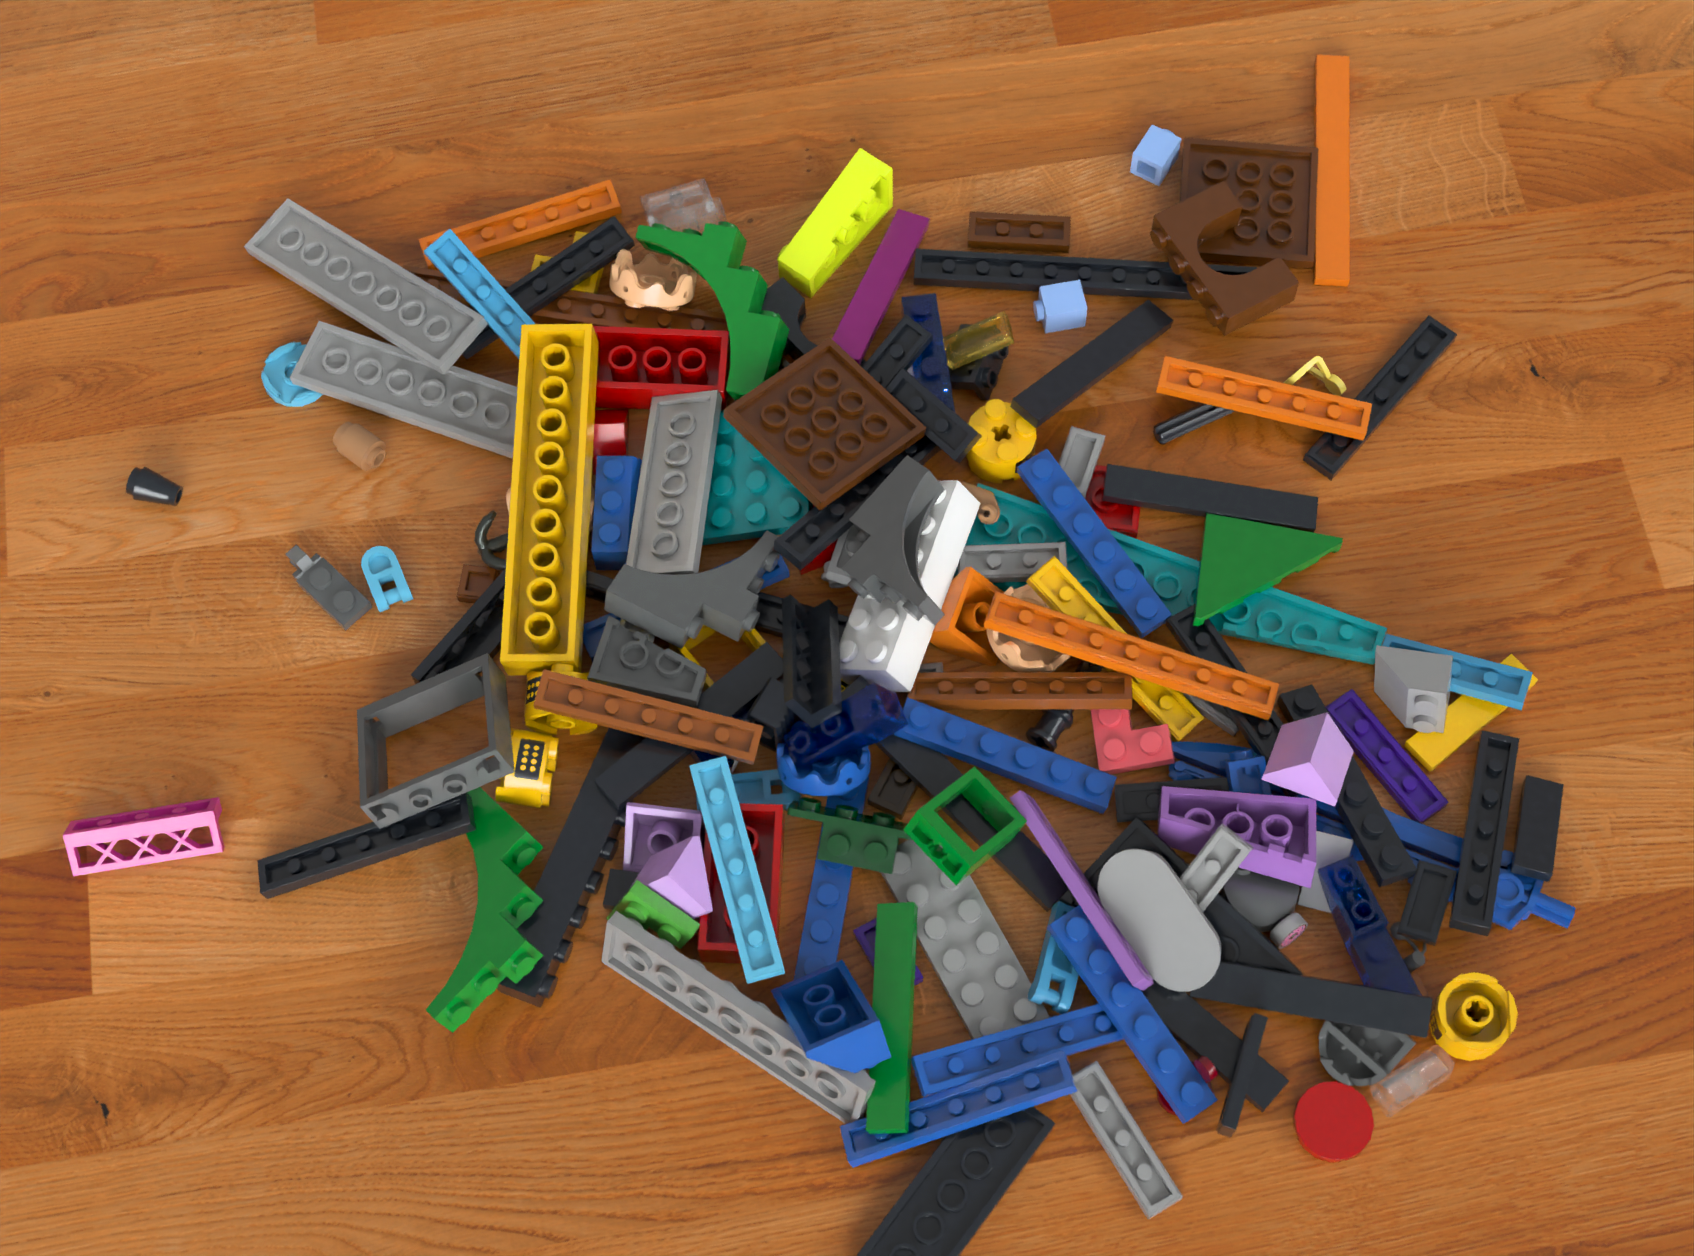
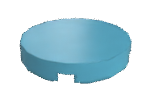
M291 342L274 350L268 355L265 361L266 365L261 374L267 394L275 402L288 407H301L313 403L323 395L294 385L291 382L290 376L306 347L301 342Z

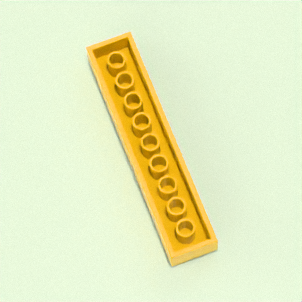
M592 324L521 325L500 662L508 676L527 675L530 671H543L544 669L551 671V665L557 663L572 665L574 667L573 672L581 673L599 344Z

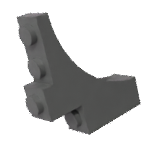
M908 455L849 519L858 530L855 536L862 543V546L841 569L851 579L848 586L861 598L864 599L869 595L881 603L887 597L894 604L901 600L904 603L902 605L903 609L914 619L919 621L924 617L933 625H936L945 614L924 590L918 568V550L926 519L945 489L929 469Z
M766 531L761 539L739 558L716 569L700 573L680 575L659 574L643 571L624 564L606 590L604 610L680 649L684 647L689 637L695 639L698 636L703 624L738 642L745 630L749 632L753 630L759 619L760 612L756 611L759 599L758 593L764 583L762 576L766 571L771 573L778 563L780 553L774 549V541L779 536Z

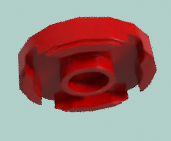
M1337 1081L1321 1082L1307 1089L1297 1102L1292 1118L1295 1133L1302 1148L1315 1158L1330 1163L1341 1162L1359 1155L1371 1140L1374 1128L1372 1109L1365 1097L1352 1086Z

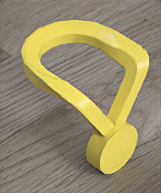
M1320 356L1311 359L1284 382L1285 384L1293 385L1306 372H1309L1323 381L1326 388L1332 394L1341 396L1346 391L1345 383L1335 374H1330L1324 360ZM1317 364L1320 370L1313 367V365Z

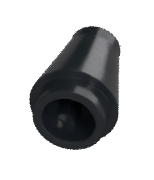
M135 467L128 478L126 493L133 495L134 500L177 506L182 497L183 487L148 467L143 469Z

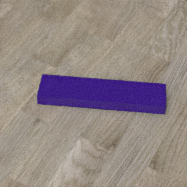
M1353 689L1325 707L1355 754L1411 820L1422 824L1447 806V799Z

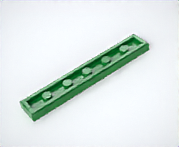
M915 902L877 904L872 1009L880 1021L891 1058L869 1068V1077L876 1081L872 1094L867 1101L866 1131L869 1134L908 1133L918 906Z

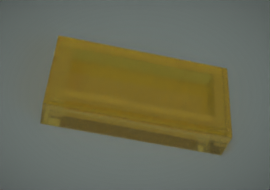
M1005 311L943 337L942 342L946 363L953 370L1014 344L1010 320Z

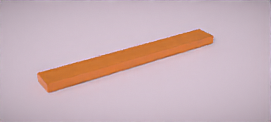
M1316 55L1314 147L1318 148L1314 285L1348 287L1350 282L1349 56Z
M995 591L984 623L985 628L1265 720H1269L1272 714L1279 687L1278 683Z

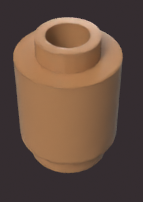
M346 422L338 428L333 437V444L337 446V451L364 471L379 467L385 460V442L360 424Z

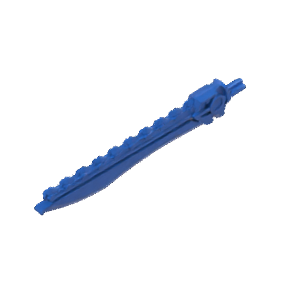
M1172 742L1174 758L1182 761L1169 765L1168 776L1172 780L1227 777L1226 769L1221 768L1220 761L1230 759L1229 752L1251 748L1219 743ZM1189 764H1192V765H1195V766L1200 767V768H1202V769L1208 770V771L1213 772V773H1215V774H1218V775H1220V776L1214 775V774H1212V773H1209V772L1204 771V770H1202V769L1196 768V767L1191 766V765H1189ZM1269 783L1271 795L1285 796L1278 785ZM1303 795V796H1301L1300 798H1310V797ZM1316 800V813L1343 823L1334 806ZM1383 808L1404 847L1458 867L1463 838L1434 829ZM1316 814V831L1352 839L1345 825ZM1353 841L1349 857L1354 862L1362 861L1364 859ZM1406 849L1416 868L1419 860L1458 871V868L1456 869ZM1503 850L1492 922L1512 930L1521 920H1526L1532 913L1567 929L1574 917L1576 908L1541 893L1544 881L1512 873L1513 852ZM1414 876L1408 878V880H1407L1411 885H1412V881H1413ZM1456 878L1448 902H1453Z

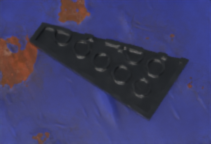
M1136 817L1084 872V875L1098 895V878L1103 866L1115 854L1129 848L1150 850L1161 855L1179 878L1189 867V864L1139 817ZM1069 889L1059 899V901L1070 906L1077 907L1079 905ZM1218 893L1204 910V915L1220 938L1221 961L1305 975L1221 894Z

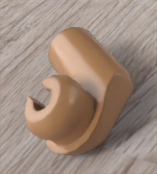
M963 481L961 484L981 503L977 512L979 520L984 524H994L1000 517V508L994 493Z

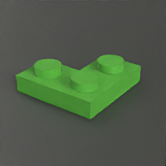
M638 880L619 900L606 918L609 920L617 911L626 918H633L638 921L645 930L651 928L657 932L659 938L667 940L680 949L693 937L700 926V923Z

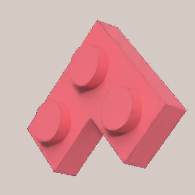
M1091 709L1100 771L1112 775L1175 763L1168 724L1132 730L1129 709Z

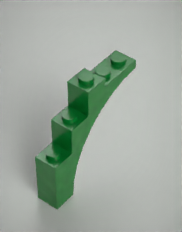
M724 221L718 222V225L706 223L702 234L693 229H683V232L673 231L668 226L659 223H653L651 227L639 225L635 238L646 250L669 256L692 268L714 290L725 313L730 335L731 366L726 388L728 394L736 401L778 373L790 329L783 322L779 314L767 310L761 311L768 284L757 269L749 266H740L747 240L738 227Z
M481 787L467 792L472 797L476 830L466 833L473 848L478 872V903L473 927L459 963L446 985L426 1008V1011L437 1022L452 1033L469 1019L471 1013L487 996L497 989L500 982L506 976L517 984L523 976L531 972L535 964L543 956L517 928L530 918L535 909L544 901L518 876L544 847Z

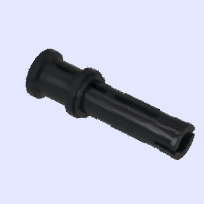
M1082 660L1075 672H1101L1105 667L1097 664L1090 666L1091 662ZM1042 709L1043 716L1035 727L1028 729L1026 732L1027 739L1034 746L1054 752L1057 748L1056 740L1062 731L1070 728L1073 724L1072 713L1075 709Z

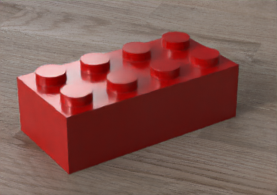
M593 326L599 342L595 407L650 409L652 397L712 390H718L722 396L721 411L727 407L728 392L726 388L731 366L729 331Z
M739 803L779 947L785 832L784 808L780 804ZM705 830L704 863L713 911L700 916L699 956L701 962L742 964L707 831Z

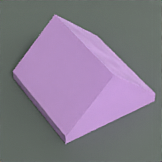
M1328 712L1283 724L1262 780L1335 806L1354 751Z
M628 802L626 805L623 870L640 873L651 855L692 836H700L703 852L706 827L702 812Z
M692 836L651 855L633 882L634 884L636 880L640 881L692 919L713 911L700 836Z

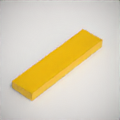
M1512 654L1500 663L1529 671ZM1533 674L1529 685V689L1533 687L1538 681V679ZM1461 695L1448 706L1444 733H1422L1418 731L1405 742L1404 747L1431 772L1508 707Z

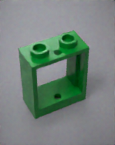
M974 766L917 810L903 830L955 885H958L1012 841L1027 820L992 785L991 781L984 777ZM960 794L998 831L996 835L975 852L937 814L938 811Z

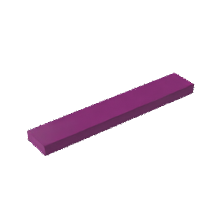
M901 209L897 210L832 338L859 365L906 274L916 249H918L929 227L930 218Z

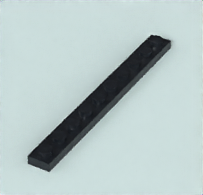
M916 249L914 285L1039 292L1040 286L1080 280L1083 294L1194 300L1188 292L1186 282L1180 274L1176 275L1173 272L1169 262ZM1206 264L1211 269L1226 275H1241L1257 268Z

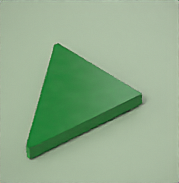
M1206 513L1193 626L1204 624V621L1217 613L1222 614L1243 603V600L1256 592L1261 593L1280 583L1282 578L1293 572L1298 573L1319 562L1321 557L1330 552L1335 553L1339 551L1343 538Z

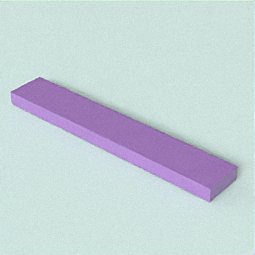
M1024 791L1014 794L1010 797V800L1018 812L1027 820V826L1132 986L1144 991L1153 984L1154 980L1140 958L1102 906L1099 896L1034 798Z

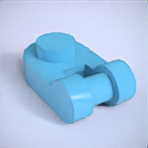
M376 546L367 550L362 557L361 566L379 612L390 609L389 605L402 600L405 603L413 600L414 598L394 552L385 546ZM394 580L396 587L383 592L381 585Z

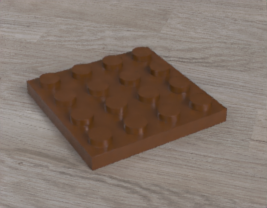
M1184 138L1180 202L1225 181L1242 204L1238 225L1208 239L1198 248L1202 260L1264 265L1281 257L1287 267L1312 269L1315 255L1318 148Z
M828 338L724 409V418L819 511L925 436L924 433L926 432V427L831 338Z

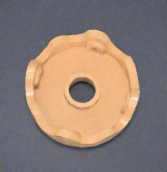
M621 249L615 264L611 265L609 286L612 292L624 299L625 304L630 307L652 306L668 311L679 310L680 306L689 303L693 299L697 273L690 272L688 274V267L673 258L669 264H663L653 254H647L642 262L633 265L630 251Z
M1028 584L1016 589L1010 587L1004 593L1050 609ZM986 628L988 641L994 653L1004 664L1017 672H1053L1071 657L1070 655Z

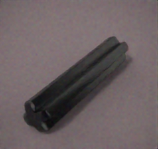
M1202 403L1156 424L1153 434L1160 444H1164L1234 412V410Z

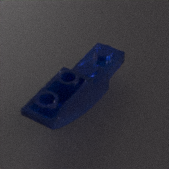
M1351 855L1318 869L1317 873L1330 911L1363 984L1421 995L1386 928L1389 922L1354 856Z

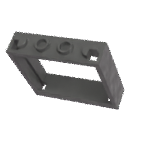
M488 653L357 709L360 808L379 829L515 772L506 676ZM482 671L483 676H480L478 672ZM485 696L489 747L388 790L387 737ZM377 717L379 721L376 722L373 718ZM493 755L495 756V757L490 758V759H488V760L485 759V758H488V757L493 756Z

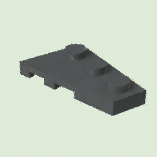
M609 615L588 675V681L697 708L707 675L705 668L669 648L666 650L648 641L646 635L637 630L635 633L620 625L619 620Z

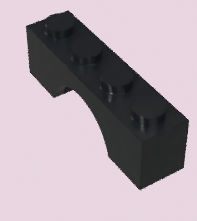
M782 277L767 288L761 311L767 310L781 316L783 322L790 329L783 355L789 354L796 361L818 345L809 341L800 330L806 318L805 299ZM864 359L860 364L861 367L866 363Z

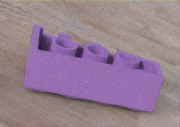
M1162 786L1157 835L1171 848L1198 855L1223 823L1254 847L1239 865V868L1311 888L1316 867V799Z

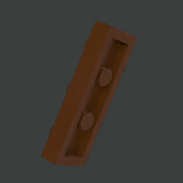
M970 212L968 248L1069 253L1071 217Z

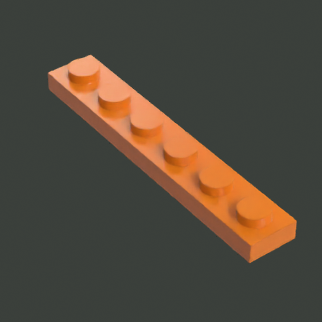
M610 179L455 227L451 230L476 258H480L621 214L622 210ZM446 231L418 239L428 269L438 270L424 254V250Z
M1168 356L1164 357L1156 393L1358 440H1364L1372 408V403Z

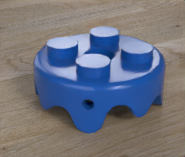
M798 721L792 726L788 740L784 744H777V769L779 777L787 787L797 793L811 796H844L850 790L863 783L870 773L871 755L867 736L862 726H856L852 729L851 733H848L838 724L830 723L822 733L813 734L805 722Z

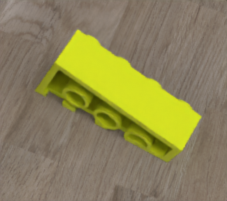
M859 148L791 242L780 251L777 258L779 278L783 277L790 285L812 298L893 207V168Z

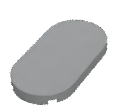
M1129 848L1111 857L1103 866L1098 878L1099 899L1151 977L1161 986L1178 992L1193 991L1207 984L1216 974L1221 961V941L1216 930L1169 863L1161 855L1139 848Z

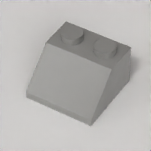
M1377 645L1375 651L1374 692L1406 728H1412L1422 733H1444L1450 697L1453 656Z

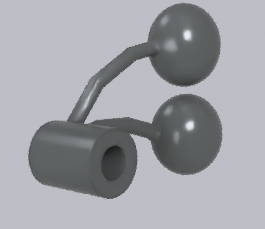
M1395 922L1390 928L1391 935L1397 940H1406L1415 950V952L1401 961L1403 970L1411 973L1425 964L1424 953L1426 952V943H1423V950L1419 952L1411 939L1397 935L1400 922Z

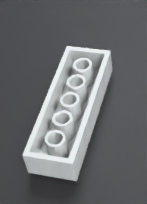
M958 480L939 481L945 490L932 507L919 542L918 568L920 579L927 595L940 609H942L981 504ZM858 595L839 643L841 679L850 685L861 675L877 691L911 692L935 625L924 617L919 621L914 619L903 609L902 605L904 603L901 600L894 604L885 597L879 603L869 595L864 599Z

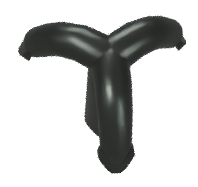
M493 510L479 522L475 530L474 541L482 561L491 568L504 571L506 560L496 557L494 554L500 553L507 548L508 532L492 539H487L489 528L497 515Z

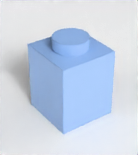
M1152 124L1133 152L1130 173L1160 186L1178 159L1182 138L1176 136L1170 130L1161 129Z
M1080 280L1039 287L1038 300L1033 302L1036 321H1042L1045 333L1085 327L1087 305Z

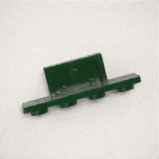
M800 797L799 801H792L788 806L787 815L824 822L817 859L892 874L899 838L912 840L903 830L908 823L895 821L896 817L888 813L874 812L873 816L859 814L858 808L849 805H836V809L821 806L822 802L820 800L809 797Z

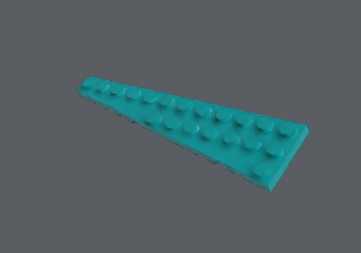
M980 483L977 484L978 487L994 493L1000 508V517L994 524L988 525L982 523L976 514L965 546L1065 542L1067 570L1106 612L1123 615L1042 505ZM1108 529L1171 612L1172 616L1195 604L1200 561ZM958 566L956 568L953 579L958 575ZM999 582L993 584L1002 591H1006L1010 587L1016 589L1025 586L1027 583ZM1273 587L1261 593L1256 592L1245 598L1243 603L1222 614L1217 613L1209 618L1221 635L1371 665L1375 664L1376 646L1382 645L1387 631L1386 627Z

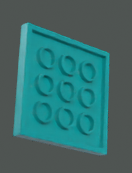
M724 410L720 412L702 546L760 538L766 531L775 535H781L813 508V504L724 418Z

